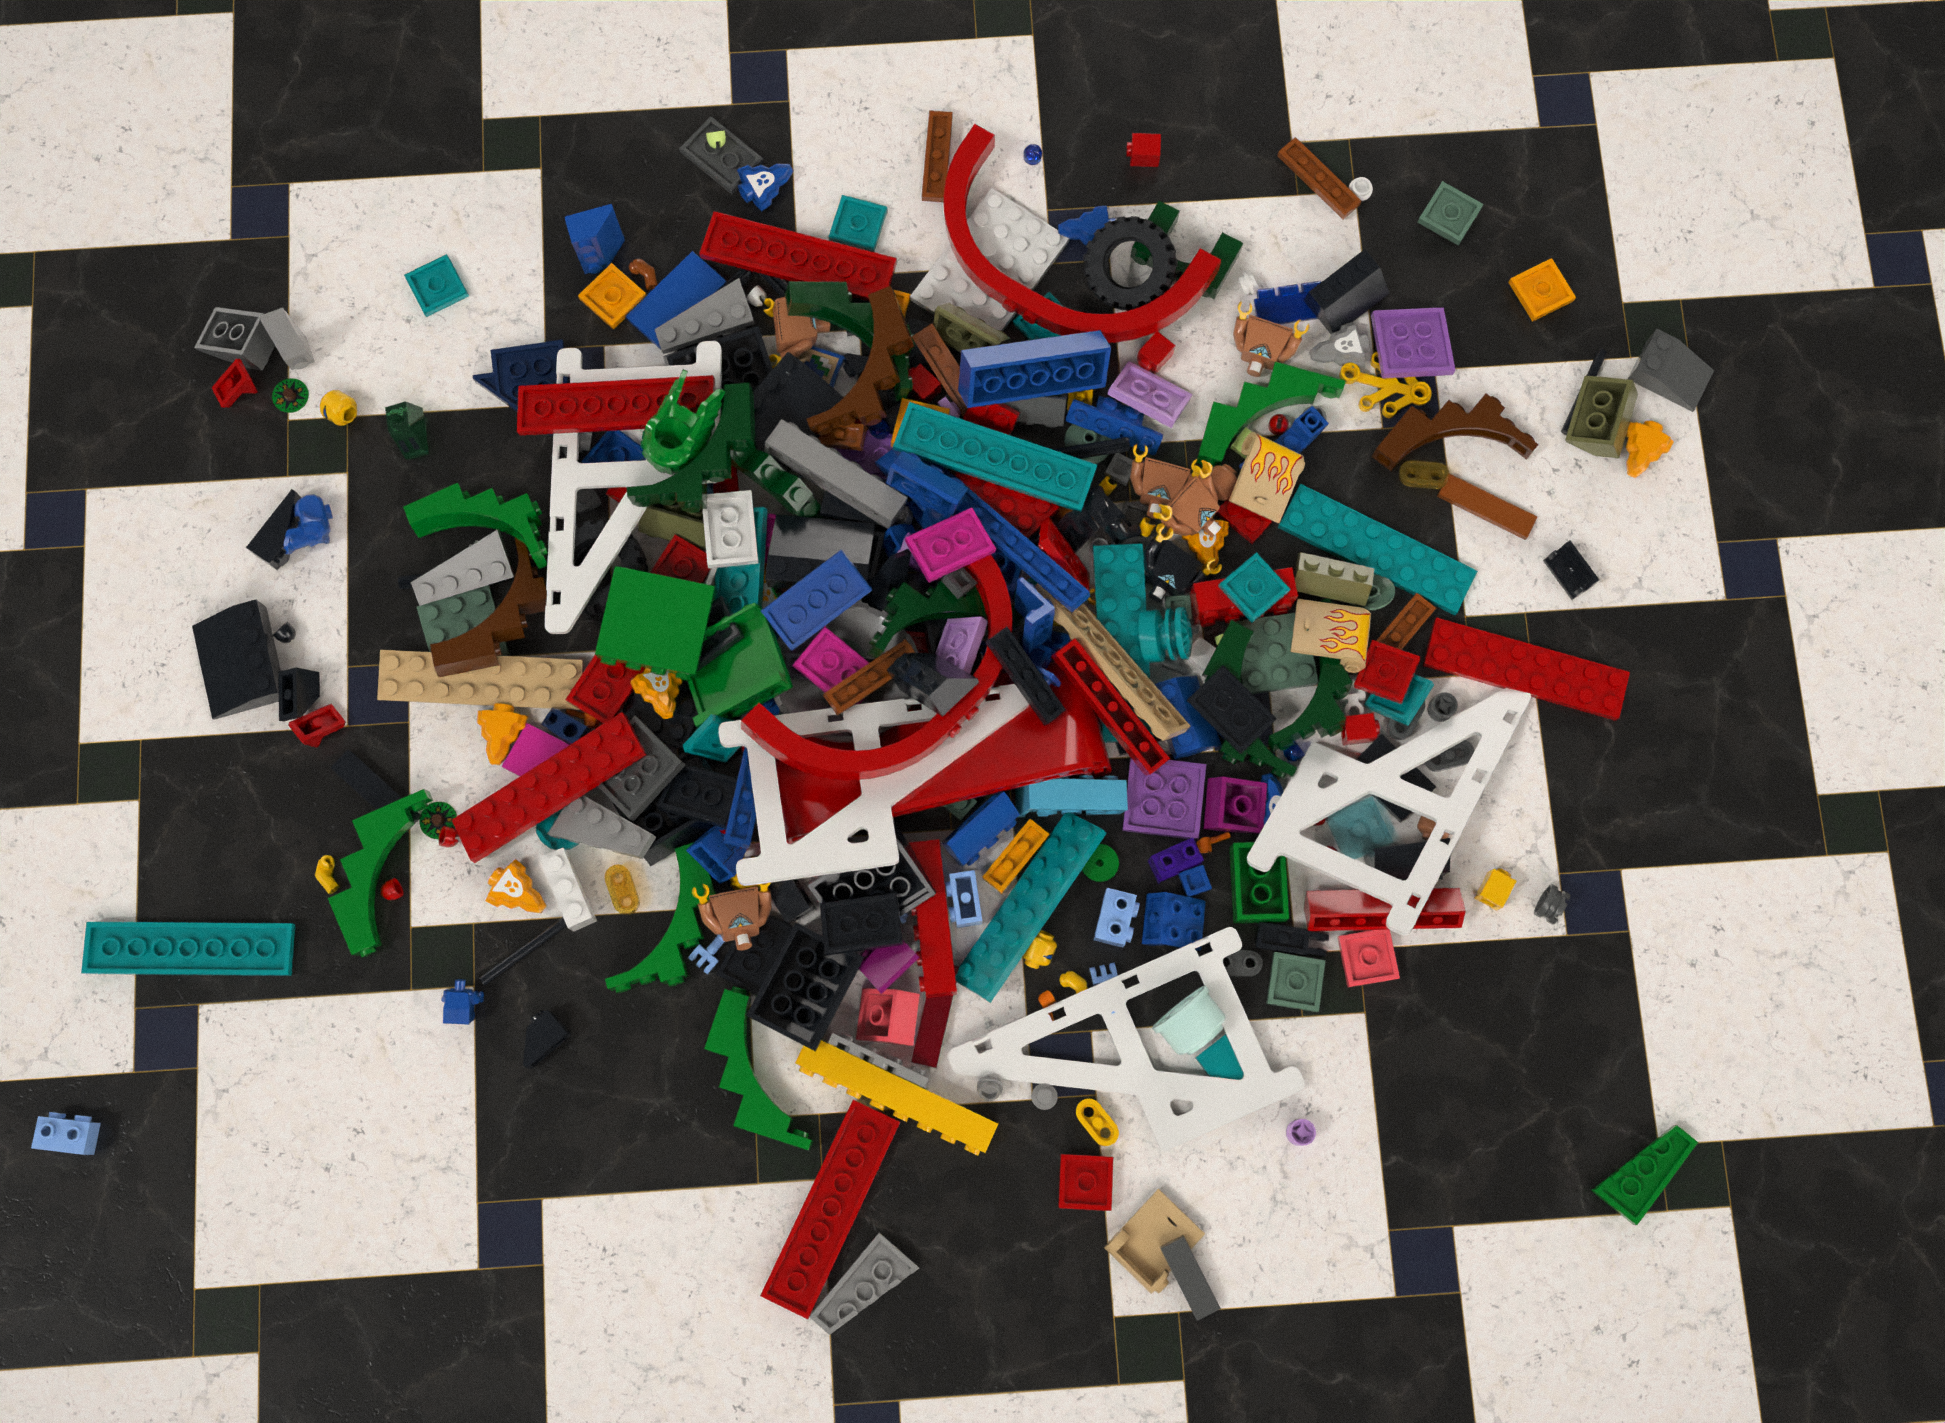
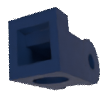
M551 708L541 723L544 728L570 745L591 732L586 725L555 708Z

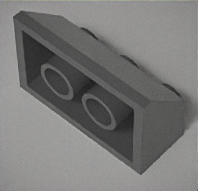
M1067 393L1005 402L1004 404L1020 412L1017 422L1024 425L1044 424L1046 427L1055 428L1064 424Z

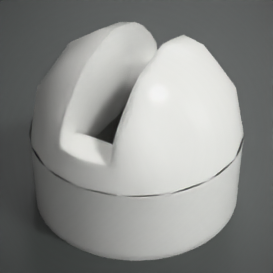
M757 285L748 294L746 299L754 306H762L761 300L765 301L767 294L764 289Z

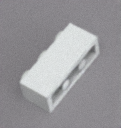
M560 848L540 857V862L567 928L574 932L596 922L597 919L569 852L564 848Z

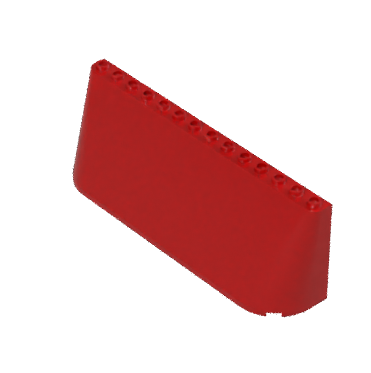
M1055 661L1050 662L1046 670L1052 672L1061 682L1060 687L1050 684V688L1066 709L1062 714L1044 726L1029 705L1020 714L891 807L892 817L1070 775L1084 774L1092 775L1094 778L1110 775L1112 768L1097 714ZM1001 671L993 688L1014 684V682L1007 673ZM1000 694L988 695L985 700H1000ZM922 704L911 705L908 712L922 710ZM929 721L893 726L879 735L881 747L897 743L911 736ZM815 737L805 738L829 748L855 750L854 742L838 743ZM775 758L786 841L790 845L805 837L862 795L860 780H836L818 777L788 766Z

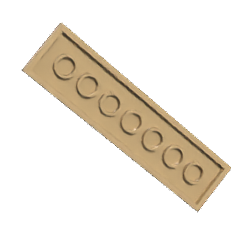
M1037 583L1035 586L1037 591L1054 605V620L1069 632L1071 640L1076 638L1095 664L1102 670L1106 678L1115 685L1120 696L1128 700L1135 708L1134 711L1137 716L1149 724L1152 733L1156 737L1165 741L1185 733L1191 727L1084 603L1073 612H1070Z
M380 650L377 700L494 706L495 703L512 705L513 707L580 710L565 699L584 672V660L497 656L499 666L438 678L431 652Z

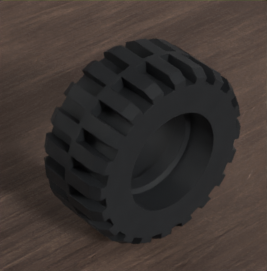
M1137 216L1118 217L1115 221L1106 222L1102 229H1097L1092 241H1088L1086 246L1088 250L1083 257V262H1085L1083 272L1088 280L1087 285L1100 301L1112 308L1122 311L1139 308L1163 295L1171 288L1172 282L1175 281L1177 275L1175 273L1176 267H1178V260L1175 254L1176 249L1167 233L1147 219ZM1127 241H1136L1145 245L1153 259V268L1150 276L1144 283L1136 287H1123L1117 284L1112 279L1108 269V261L1112 251L1118 245Z
M598 519L597 524H593L591 520L584 521V526L578 527L577 524L575 525L574 566H579L585 559L607 524L606 520ZM631 533L618 554L622 563L621 567L649 573L645 554L637 539ZM611 583L596 589L582 611L585 617L593 619L594 615H597L599 619H603Z

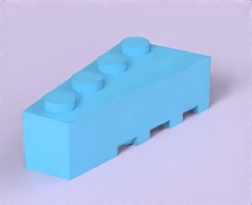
M1092 775L1079 776L1078 779H1069V776L1015 788L1016 809L1020 814L1018 817H1025L1029 812H1037L1038 817H1046L1057 814V811H1061L1062 815H1065V813L1079 815L1082 814V810H1086V815L1121 814L1128 810L1126 780H1118L1117 776H1104L1102 780L1094 779Z

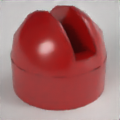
M1282 414L1272 416L1268 424L1270 432L1275 435L1284 434L1289 425L1288 419ZM1278 419L1282 420L1280 429L1276 428Z
M443 826L439 834V846H456L459 840L455 839V837H459L456 829Z
M396 878L390 879L382 885L381 895L387 900H396L403 896L402 886Z

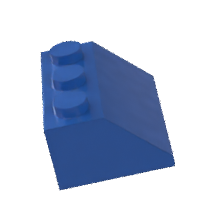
M612 204L565 216L570 239L584 273L596 274L601 272L602 269H606L625 241Z
M904 451L892 463L886 484L945 518H949L951 515L954 516L968 490L959 479L949 478L938 467L934 465L928 466L921 462L917 455L913 453L907 454Z
M1197 676L1175 677L1154 684L1191 726L1185 733L1166 740L1173 760L1176 761L1221 746L1217 731L1187 702V699L1201 687Z
M1004 791L995 793L940 844L960 866L965 864L970 866L980 857L979 851L984 847L989 849L999 840L997 835L1001 831L1005 830L1008 832L1017 824L1015 819L1020 814Z

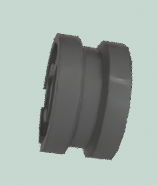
M1550 884L1539 898L1534 909V915L1539 918L1543 916L1548 923L1555 924L1558 921L1555 917L1561 916L1568 905L1565 899H1570V893L1566 891L1561 892L1557 886Z

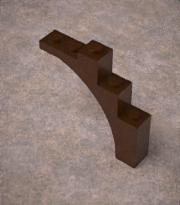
M891 286L868 295L874 319V337L869 359L856 384L840 402L830 410L807 418L809 428L815 435L830 433L833 428L840 425H850L858 418L864 426H872L880 423L881 419L887 417L878 390L891 389L896 383L901 382L892 355L904 354L909 348L914 347L897 296Z
M1485 393L1469 414L1465 412L1460 404L1453 403L1450 400L1445 403L1432 420L1428 418L1424 411L1411 406L1379 444L1372 457L1391 471L1405 456L1420 446L1448 437L1473 436L1494 440L1508 445L1526 460L1539 444L1535 442L1530 434L1523 433L1516 428L1510 419L1503 418L1501 413L1505 407L1502 406L1496 397Z
M515 538L519 557L517 572L513 584L502 603L488 618L466 633L446 641L430 644L433 665L438 678L499 666L497 656L502 655L500 642L525 638L523 628L528 627L525 615L545 611L547 590L544 578L538 576L536 566H531L530 560L533 558L528 547L517 538Z

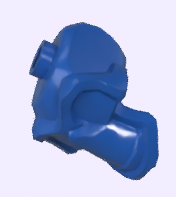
M305 495L296 502L294 508L295 517L299 516L300 519L297 522L298 528L286 531L284 540L286 554H292L295 550L306 546L313 547L320 543H330L329 533L331 528L328 519H333L330 505H324L323 499L317 495Z

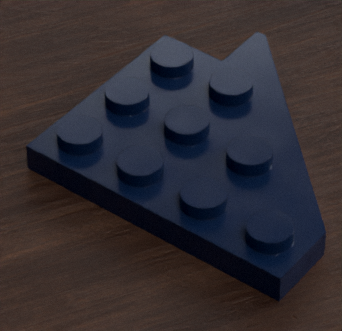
M563 340L492 349L490 351L493 372L472 375L473 380L518 412L519 386L556 384L557 353L565 348ZM563 376V383H569L568 377Z

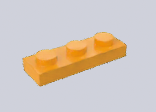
M1029 819L982 876V879L1002 894L1050 834L1032 819Z

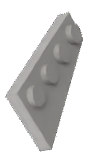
M738 278L655 329L662 353L666 354L755 323L740 279Z
M497 529L415 579L411 584L418 604L421 606L515 576L500 530Z
M584 795L564 807L547 833L554 838H562L578 844L583 843L595 848H603L639 859L644 858L656 839L653 834Z
M832 1033L828 1041L830 1045L915 1085L926 1088L929 1082V1078L925 1077L926 1071L913 1065L910 1070L901 1065L902 1060L892 1055H888L885 1058L878 1055V1049L868 1044L861 1047L854 1043L856 1039L844 1033H841V1036Z
M878 1233L812 1312L810 1318L830 1335L891 1288L898 1285L903 1279L918 1270L919 1267L881 1233Z

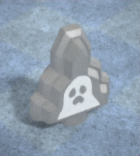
M1353 322L1341 325L1340 330L1332 333L1329 340L1318 343L1309 351L1311 360L1322 363L1334 361L1339 366H1343L1346 363H1354L1359 368L1365 367L1364 353L1369 352L1368 337L1365 333L1359 334Z

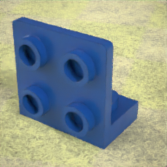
M1021 577L1017 580L1014 608L1025 618L1022 648L1030 653L1051 638L1055 608L1052 602L1047 598L1045 599L1032 583H1028Z
M1167 892L1148 893L1146 896L1142 944L1148 946L1168 945L1181 948L1202 939L1206 902ZM1202 946L1196 948L1195 950L1200 951Z

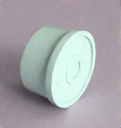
M1205 985L1180 1001L1152 1027L1156 1034L1160 1033L1176 1054L1183 1055L1187 1053L1191 1055L1223 1029L1222 1023L1225 1021V1014L1209 996V989Z

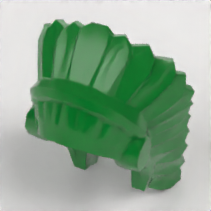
M684 369L679 379L675 380L669 394L665 396L658 412L646 424L641 440L644 458L657 471L669 475L676 474L685 468L706 447L712 435V430L715 427L714 420L719 415L718 411L722 406L720 400L725 394L724 390L716 389L700 404L696 413L691 412L689 408L683 405H679L677 401L688 373Z

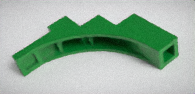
M456 483L403 507L409 524L418 538L440 530L462 526L499 529L524 543L539 569L547 566L544 555L548 554L544 542L537 539V537L541 536L537 527L542 525L539 515L543 513L536 500L532 502L527 493L505 502L502 495L497 497L493 488L471 497L468 490L463 491L459 483Z
M693 843L675 848L679 865L680 890L675 914L667 932L656 948L640 964L630 971L606 978L605 981L609 990H615L616 993L625 992L631 989L630 985L640 982L641 985L656 981V976H659L661 983H668L669 987L683 983V978L689 976L680 947L684 946V949L698 946L699 941L704 939L696 910L699 909V899L693 896L692 889L695 887L698 896H702L705 892L703 884H705L709 888V895L717 894L712 876L686 851Z

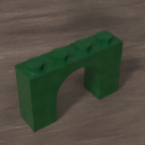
M1158 201L1148 220L1159 226L1170 236L1178 222L1180 211ZM1223 232L1221 233L1210 253L1221 259L1220 268L1202 295L1203 297L1215 299L1241 253L1243 242ZM1135 241L1130 257L1140 265H1147L1153 268V259L1150 251L1145 245ZM1178 260V267H1176L1175 272L1177 274L1176 282L1186 271L1190 263Z

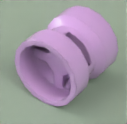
M1298 1119L1289 1123L1286 1129V1136L1292 1144L1304 1146L1313 1142L1316 1136V1129L1309 1120Z

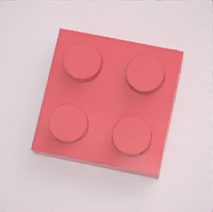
M1390 929L1372 930L1337 937L1348 988L1400 979Z

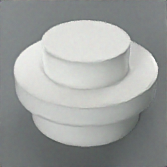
M1365 177L1356 178L1349 185V189L1361 201L1367 200L1373 191L1371 182Z
M1245 271L1242 276L1238 277L1244 294L1251 293L1253 295L1255 294L1254 289L1258 286L1253 274L1247 275Z

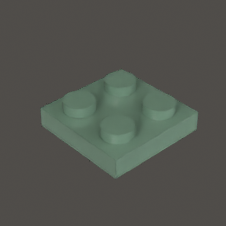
M1442 181L1417 223L1459 246L1484 204Z
M1274 952L1266 1004L1319 1012L1326 960Z

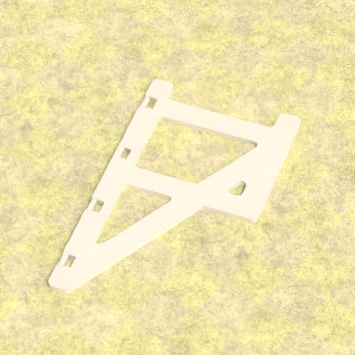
M717 341L699 343L696 351V362L692 365L583 370V357L579 349L564 348L557 353L556 384H563V376L570 377V383L680 377L684 369L688 371L686 377L714 375L715 390L721 389L722 347ZM721 408L718 411L719 415L715 419V427L712 430V435L709 438L708 442L712 438L718 426L721 417ZM579 432L553 434L550 532L546 584L547 602L545 606V629L550 634H566L571 631L647 507L633 505L628 499L626 492L582 564L576 567L574 566L578 490L653 485L672 476L657 471L654 466L650 465L647 459L644 461L578 463ZM560 447H567V458L559 459ZM557 518L564 519V531H556ZM553 592H561L560 604L553 605Z
M1015 684L992 688L988 695L999 693L1000 700L986 701L984 699L977 707L979 709L978 713L970 721L966 719L961 724L962 729L954 738L949 736L931 754L901 771L882 777L860 780L862 795L793 845L788 844L786 841L775 757L759 746L741 729V720L720 724L718 729L719 738L723 747L745 746L748 751L761 854L758 857L741 859L737 862L738 882L743 886L898 864L899 853L891 807L1028 708L1029 703ZM903 698L853 705L841 713L843 714L842 721L828 722V716L836 715L832 708L774 716L803 738L850 732L853 736L855 751L881 748L878 730L882 727L930 721L937 713L923 704L922 710L907 712V705L921 703L913 698ZM859 830H867L869 839L866 842H848V838Z
M1505 688L1370 764L1362 763L1318 743H1312L1248 853L1247 863L1257 870L1266 872L1272 868L1278 856H1285L1389 903L1392 909L1386 920L1387 928L1403 936L1410 934L1514 734L1521 717L1530 703L1531 694ZM1507 712L1515 715L1511 724L1503 721ZM1473 735L1480 736L1481 740L1449 798L1441 797L1400 778L1401 775ZM1476 771L1485 774L1480 784L1472 780ZM1325 775L1337 779L1336 783L1325 789L1318 787L1319 782ZM1368 794H1373L1436 823L1409 877L1404 881L1300 835V832ZM1445 832L1453 835L1448 845L1440 841ZM1412 895L1420 898L1415 909L1407 905Z
M1227 927L952 1048L948 1052V1060L953 1071L960 1075L992 1076L1004 1080L1038 1084L1046 1083L1056 1086L1136 1095L1158 1145L1163 1151L1174 1148L1300 1092L1305 1087V1081L1297 1067L1289 1066L1278 1072H1273L1269 1067L1223 964V959L1226 956L1238 952L1242 947V941L1238 932L1233 927ZM1210 942L1212 951L1199 957L1195 949ZM1192 971H1197L1203 984L1209 989V996L1225 1014V1021L1222 1023V1026L1243 1071V1078L1236 1080L1155 1070L1126 1007L1127 1000ZM1137 975L1139 984L1125 989L1122 981ZM1064 1007L1066 1016L1052 1021L1048 1013ZM1100 1014L1121 1058V1063L1114 1066L1024 1055L1021 1050L1023 1046L1090 1016ZM990 1039L993 1048L979 1054L975 1046ZM1174 1099L1192 1102L1193 1107L1190 1111L1181 1115H1175L1170 1103Z

